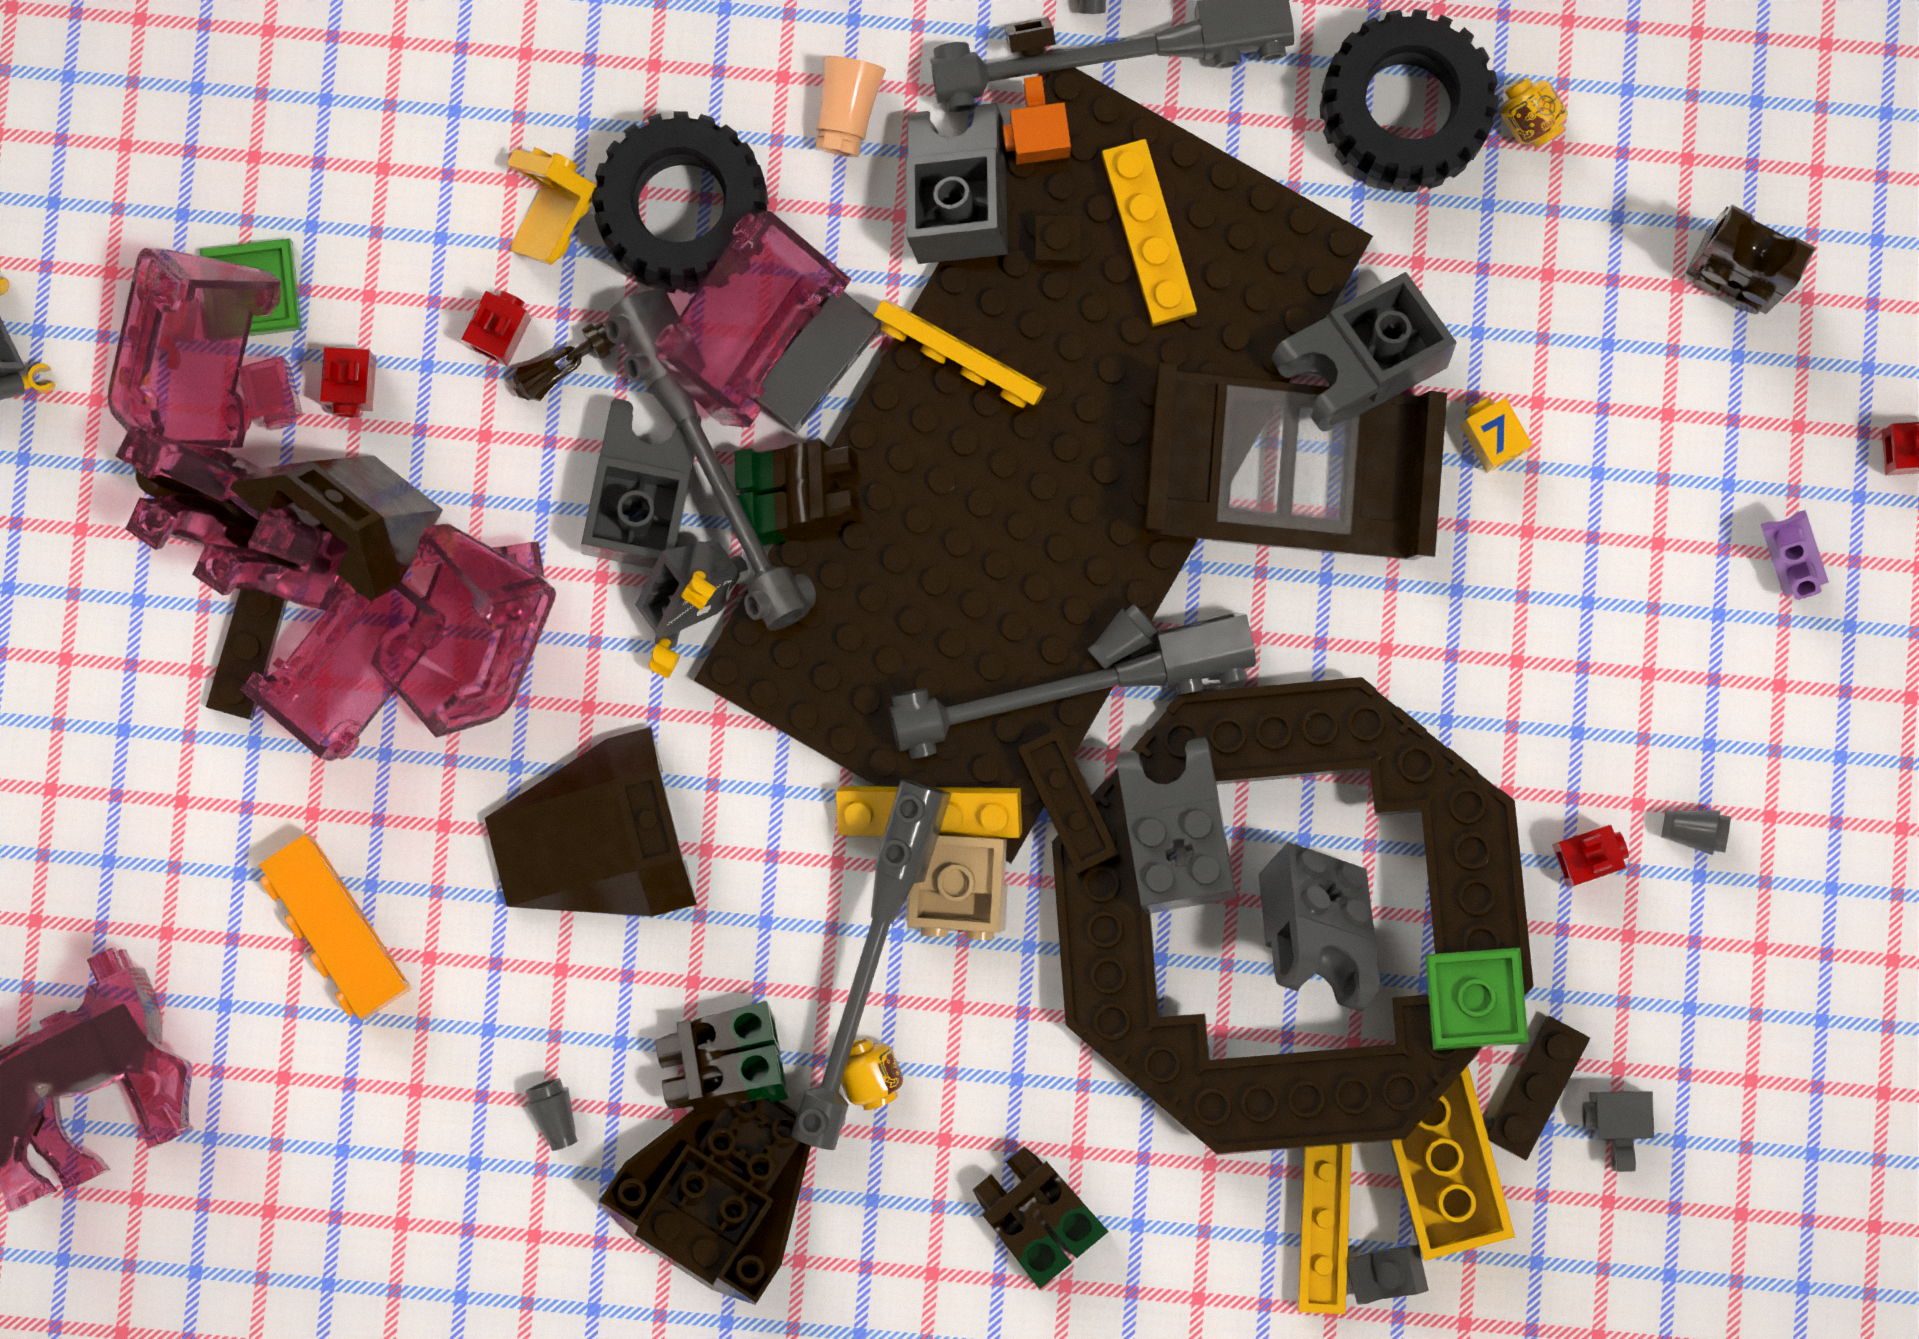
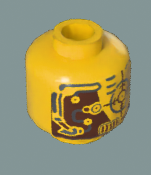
M1526 77L1505 91L1509 99L1502 104L1500 114L1520 144L1532 143L1537 148L1565 130L1562 123L1567 118L1568 111L1548 81L1539 80L1532 83Z
M870 1038L855 1041L841 1082L847 1100L854 1105H862L864 1110L876 1109L894 1101L898 1097L896 1091L902 1086L903 1075L892 1048L885 1043L872 1044Z

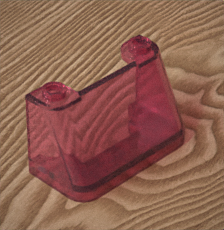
M761 211L755 215L748 213L738 221L732 232L735 237L674 325L667 326L659 334L654 344L657 348L655 359L706 413L723 426L750 427L762 410L760 406L753 402V397H762L766 391L761 386V383L805 319L808 316H817L822 310L817 304L824 299L826 294L830 293L835 298H839L852 280L771 211Z
M144 248L140 251L135 263L109 382L108 405L113 417L144 449L243 447L246 431L251 425L252 414L249 406L236 392V387L253 314L256 316L270 315L281 299V281L270 271L164 248Z
M451 524L433 525L423 530L417 547V555L423 563L427 565L437 564L415 624L390 630L383 637L381 647L374 662L375 668L436 738L494 721L511 707L556 597L555 589L543 576Z
M405 577L397 588L372 602L365 596L355 592L350 584L340 578L336 585L342 591L287 660L277 657L273 662V665L278 669L267 677H262L259 673L254 672L240 689L321 759L333 761L340 758L343 760L350 756L359 744L360 739L358 737L425 652L435 648L446 634V628L444 627L446 623L445 615Z

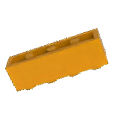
M308 834L302 835L259 864L265 873L260 878L263 887L274 901L281 898L289 910L290 914L285 916L287 924L299 940L304 937L307 938L315 950L310 955L313 964L324 978L331 975L340 991L335 993V997L349 1017L356 1014L359 1019L367 1020L412 990L407 979L313 836Z

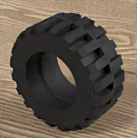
M1414 9L1412 15L1407 17L1402 16L1401 10L1387 12L1384 20L1378 21V19L1373 17L1362 23L1360 31L1357 33L1351 32L1342 42L1338 53H1335L1321 90L1322 100L1319 106L1320 119L1325 121L1323 133L1327 143H1334L1337 148L1335 157L1342 165L1349 162L1355 168L1353 175L1365 182L1368 176L1378 181L1377 188L1390 191L1392 185L1402 186L1403 193L1417 192L1419 186L1427 185L1429 189L1442 185L1449 176L1455 178L1464 171L1467 164L1474 160L1487 139L1494 124L1492 122L1498 108L1499 97L1494 95V90L1498 85L1496 73L1494 70H1488L1487 68L1490 57L1484 47L1475 49L1471 44L1474 35L1465 27L1459 33L1450 27L1453 19L1440 14L1438 21L1427 19V10ZM1406 64L1423 68L1437 77L1445 87L1451 103L1449 117L1444 126L1436 134L1420 139L1401 138L1379 126L1368 110L1366 92L1370 81L1380 70L1393 65Z
M674 111V118L662 120L659 113L647 117L649 124L640 129L634 123L624 130L626 138L620 144L614 140L606 150L608 159L605 163H599L595 173L597 186L592 193V203L595 208L594 218L609 253L611 252L616 263L626 273L631 272L635 275L638 282L648 287L651 284L660 286V288L664 287L666 292L674 294L676 288H686L688 294L702 292L701 286L713 283L714 288L727 282L725 276L732 271L739 274L747 266L746 259L751 253H757L762 244V231L767 229L769 218L767 212V204H769L767 188L761 166L758 165L754 152L747 142L742 143L738 139L737 132L725 124L721 128L715 124L714 118L700 114L698 119L689 118L687 111ZM692 165L707 170L719 182L724 196L722 215L711 230L696 239L684 242H671L657 238L645 227L639 214V196L646 183L658 172L672 166Z

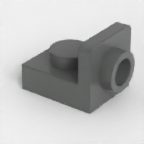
M1419 1245L1376 1250L1348 1260L1351 1284L1358 1305L1368 1304L1380 1299L1417 1295L1429 1291Z

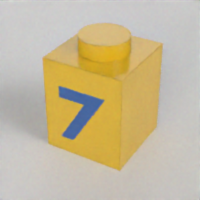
M1491 397L1470 407L1467 410L1470 417L1460 426L1486 473L1526 453L1533 445L1506 397L1496 403H1493Z

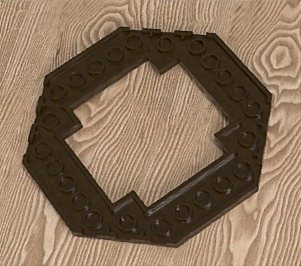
M1363 677L1180 694L1168 705L1165 713L1150 730L1148 729L1132 747L1131 750L1136 751L1139 755L1146 777L1158 784H1169L1181 777L1186 770L1185 746L1187 742L1202 737L1207 739L1210 746L1217 785L1371 771L1375 816L1414 812L1422 813L1435 954L1520 948L1524 996L1526 997L1533 989L1515 800L1479 774L1477 769L1451 748H1447L1427 732L1425 727L1399 706L1396 707ZM1117 768L1091 796L1119 855L1076 874L1059 836L1057 835L1052 841L1066 1026L1217 1155L1406 1140L1483 1048L1433 1050L1429 994L1392 998L1396 1044L1210 1060L1205 1013L1159 1017L1151 914L1144 913L1140 903Z

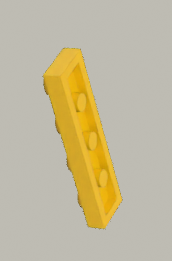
M1146 139L1102 151L1101 156L1152 327L1196 315L1197 309Z
M888 299L881 301L874 314V317L883 321L880 329L901 341H905L907 335L923 343L920 351L943 364L947 357L963 366L960 374L982 386L989 380L1002 387L1003 390L1000 396L1021 408H1024L1027 402L1032 405L1038 404L1047 389L1036 381Z
M839 786L836 790L838 835L883 836L898 787ZM933 787L952 793L939 835L986 838H1019L1021 836V788Z
M1352 1144L1304 1148L1298 1312L1346 1313Z

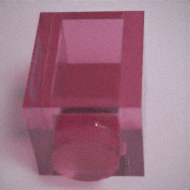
M283 356L238 367L251 420L259 427L266 426V430L282 429L293 424L292 418L303 415L290 363Z

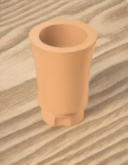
M824 57V83L816 129L819 131L816 149L845 157H859L861 141L866 138L869 118L876 94L886 72L885 68L847 57Z

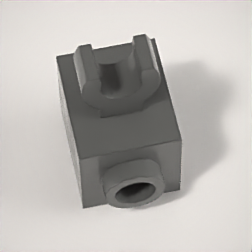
M1653 1091L1589 1092L1590 1102H1583L1582 1106L1584 1130H1591V1139H1612V1171L1635 1172L1636 1158L1633 1139L1654 1138Z

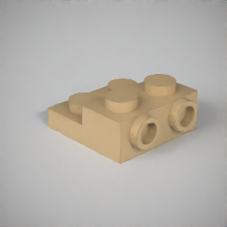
M939 835L925 881L914 883L909 892L908 926L921 927V935L931 937H948L949 929L966 930V938L974 940H993L994 932L1004 931L1006 927L1008 884H1005L1007 839Z

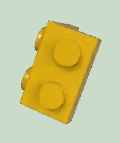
M534 147L532 153L514 149L506 165L542 187L511 244V251L518 255L552 265L566 253L570 245V235L578 219L582 218L590 208L592 202L591 195L596 185L575 172L578 167L576 163L558 153L550 155Z

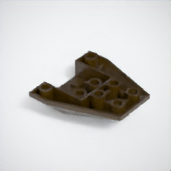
M376 456L316 460L260 468L232 482L230 490L243 499L248 507L258 511L264 517L294 502L297 507L307 511L325 525L335 537L349 544L336 574L350 584L355 592L365 596L371 602L399 586L443 511L442 508Z
M652 727L605 739L485 817L507 907L653 917L697 905L687 862L682 856L661 774L663 769Z
M769 1098L740 1103L726 1109L711 1110L710 1113L697 1115L695 1110H692L628 1159L618 1171L598 1203L635 1241L698 1282L716 1292L756 1305L782 1265L811 1145L791 1137L798 1113L780 1101L770 1102Z

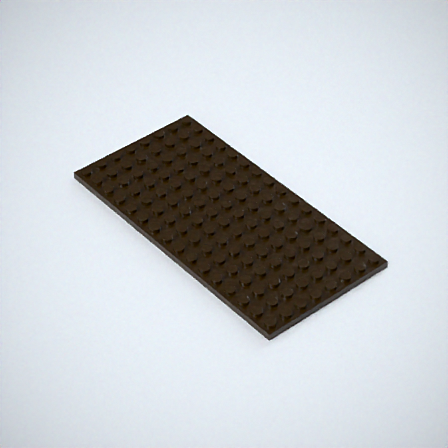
M1077 68L1051 71L1043 85L1046 105L1065 102L1071 143L1070 157L1016 165L1014 151H1005L1008 254L939 262L910 311L1046 387L1047 389L1041 400L1036 405L1027 402L1025 407L1021 408L1000 396L1003 390L1002 387L989 380L982 386L960 374L963 366L947 357L943 364L920 351L923 343L908 335L905 341L894 338L831 446H849L858 455L859 471L856 475L840 477L839 489L852 487L858 492L860 515L842 520L841 531L831 533L824 531L808 537L775 543L767 555L772 566L788 567L792 575L802 573L809 577L816 593L814 606L797 622L782 629L770 631L763 618L753 620L747 614L744 605L745 596L749 593L747 589L694 679L699 685L874 786L899 787L901 779H909L930 787L1021 788L1022 834L1019 838H1001L1007 839L1006 862L1012 864L1045 807L1021 758L1018 747L1060 728L1071 754L1074 756L1114 686L950 725L945 741L935 743L937 753L915 759H910L908 750L899 752L897 749L888 707L893 706L891 696L906 691L927 688L929 697L934 696L943 706L950 707L1104 670L1088 648L1097 641L1122 607L1127 610L1135 603L1152 621L1198 539L1146 534L1145 519L1158 363L1178 364L1177 371L1289 383L1291 378L1282 376L1271 361L1278 344L1288 337L1328 316L1373 235ZM1142 139L1147 141L1197 309L1196 315L1152 327L1101 156L1104 150ZM1035 215H1081L1080 264L1035 263ZM1237 402L1231 482L1276 405ZM1130 654V655H1128V656H1126V657L1120 659L1119 661L1113 663V664H1112L1111 666H1109L1108 668H1113L1115 664H1117V663H1119V662H1121V661H1123V660L1130 659V657L1132 656V654Z

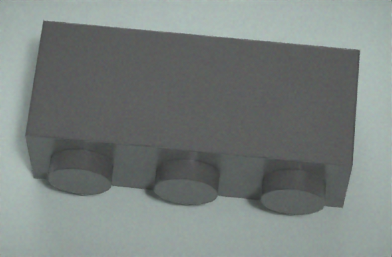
M839 287L831 296L824 293L816 301L809 312L813 317L803 331L795 328L789 334L780 348L785 353L774 366L767 363L752 381V385L756 387L752 392L754 400L796 434L881 331V321Z

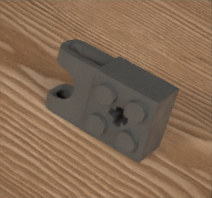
M997 103L977 105L974 108L972 125L963 134L955 137L940 136L934 124L930 121L929 111L908 114L906 225L907 240L918 264L1008 254L1006 159L1002 131L1004 121Z
M1404 272L1330 311L1328 317L1282 341L1275 349L1271 361L1279 373L1286 378L1309 372L1320 375L1329 383L1330 388L1316 399L1311 419L1321 431L1326 432L1447 369L1457 342L1407 272Z
M615 398L610 405L581 542V554L654 568L662 551L677 547L695 454L682 428L676 426L672 437L662 444H648L638 439L632 430V403ZM698 415L697 419L701 425V417ZM632 506H639L642 508V515L646 518L644 520L640 519V522L629 521V516L623 513L624 511L631 513Z
M1205 737L1192 739L1187 742L1185 746L1186 770L1178 780L1169 784L1154 783L1147 778L1144 773L1143 764L1136 751L1131 750L1117 754L1116 762L1140 903L1145 914L1237 898L1211 750ZM1185 847L1186 851L1192 850L1193 855L1186 857V865L1177 866L1175 859L1170 860V856L1174 855L1178 848Z
M1287 842L1259 873L1265 943L1267 947L1272 948L1276 983L1299 992L1300 987L1316 973L1323 977L1332 987L1339 1005L1361 1012L1371 1003L1380 987L1367 869Z

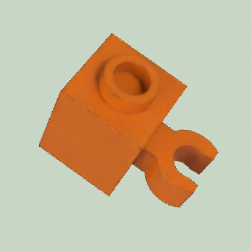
M1042 76L1024 78L1023 87L1026 108L1010 110V124L1002 125L1005 151H1014L1016 165L1070 157L1071 143L1065 102L1046 105Z

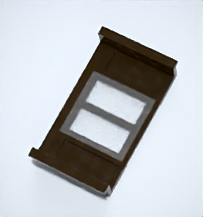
M1158 363L1145 519L1146 534L1405 560L1435 557L1447 404L1446 392L1428 391L1420 396L1398 394L1336 428L1323 432L1311 419V415L1318 396L1330 387L1177 371L1178 364Z

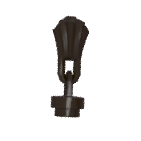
M600 322L596 326L590 323L581 329L587 341L576 348L572 346L563 347L548 358L518 367L513 376V390L517 396L528 401H541L557 382L579 367L583 356L591 351H594L600 360L610 355L609 349L614 347L616 343H612L608 339L603 323ZM567 355L566 360L572 363L559 370L555 362Z

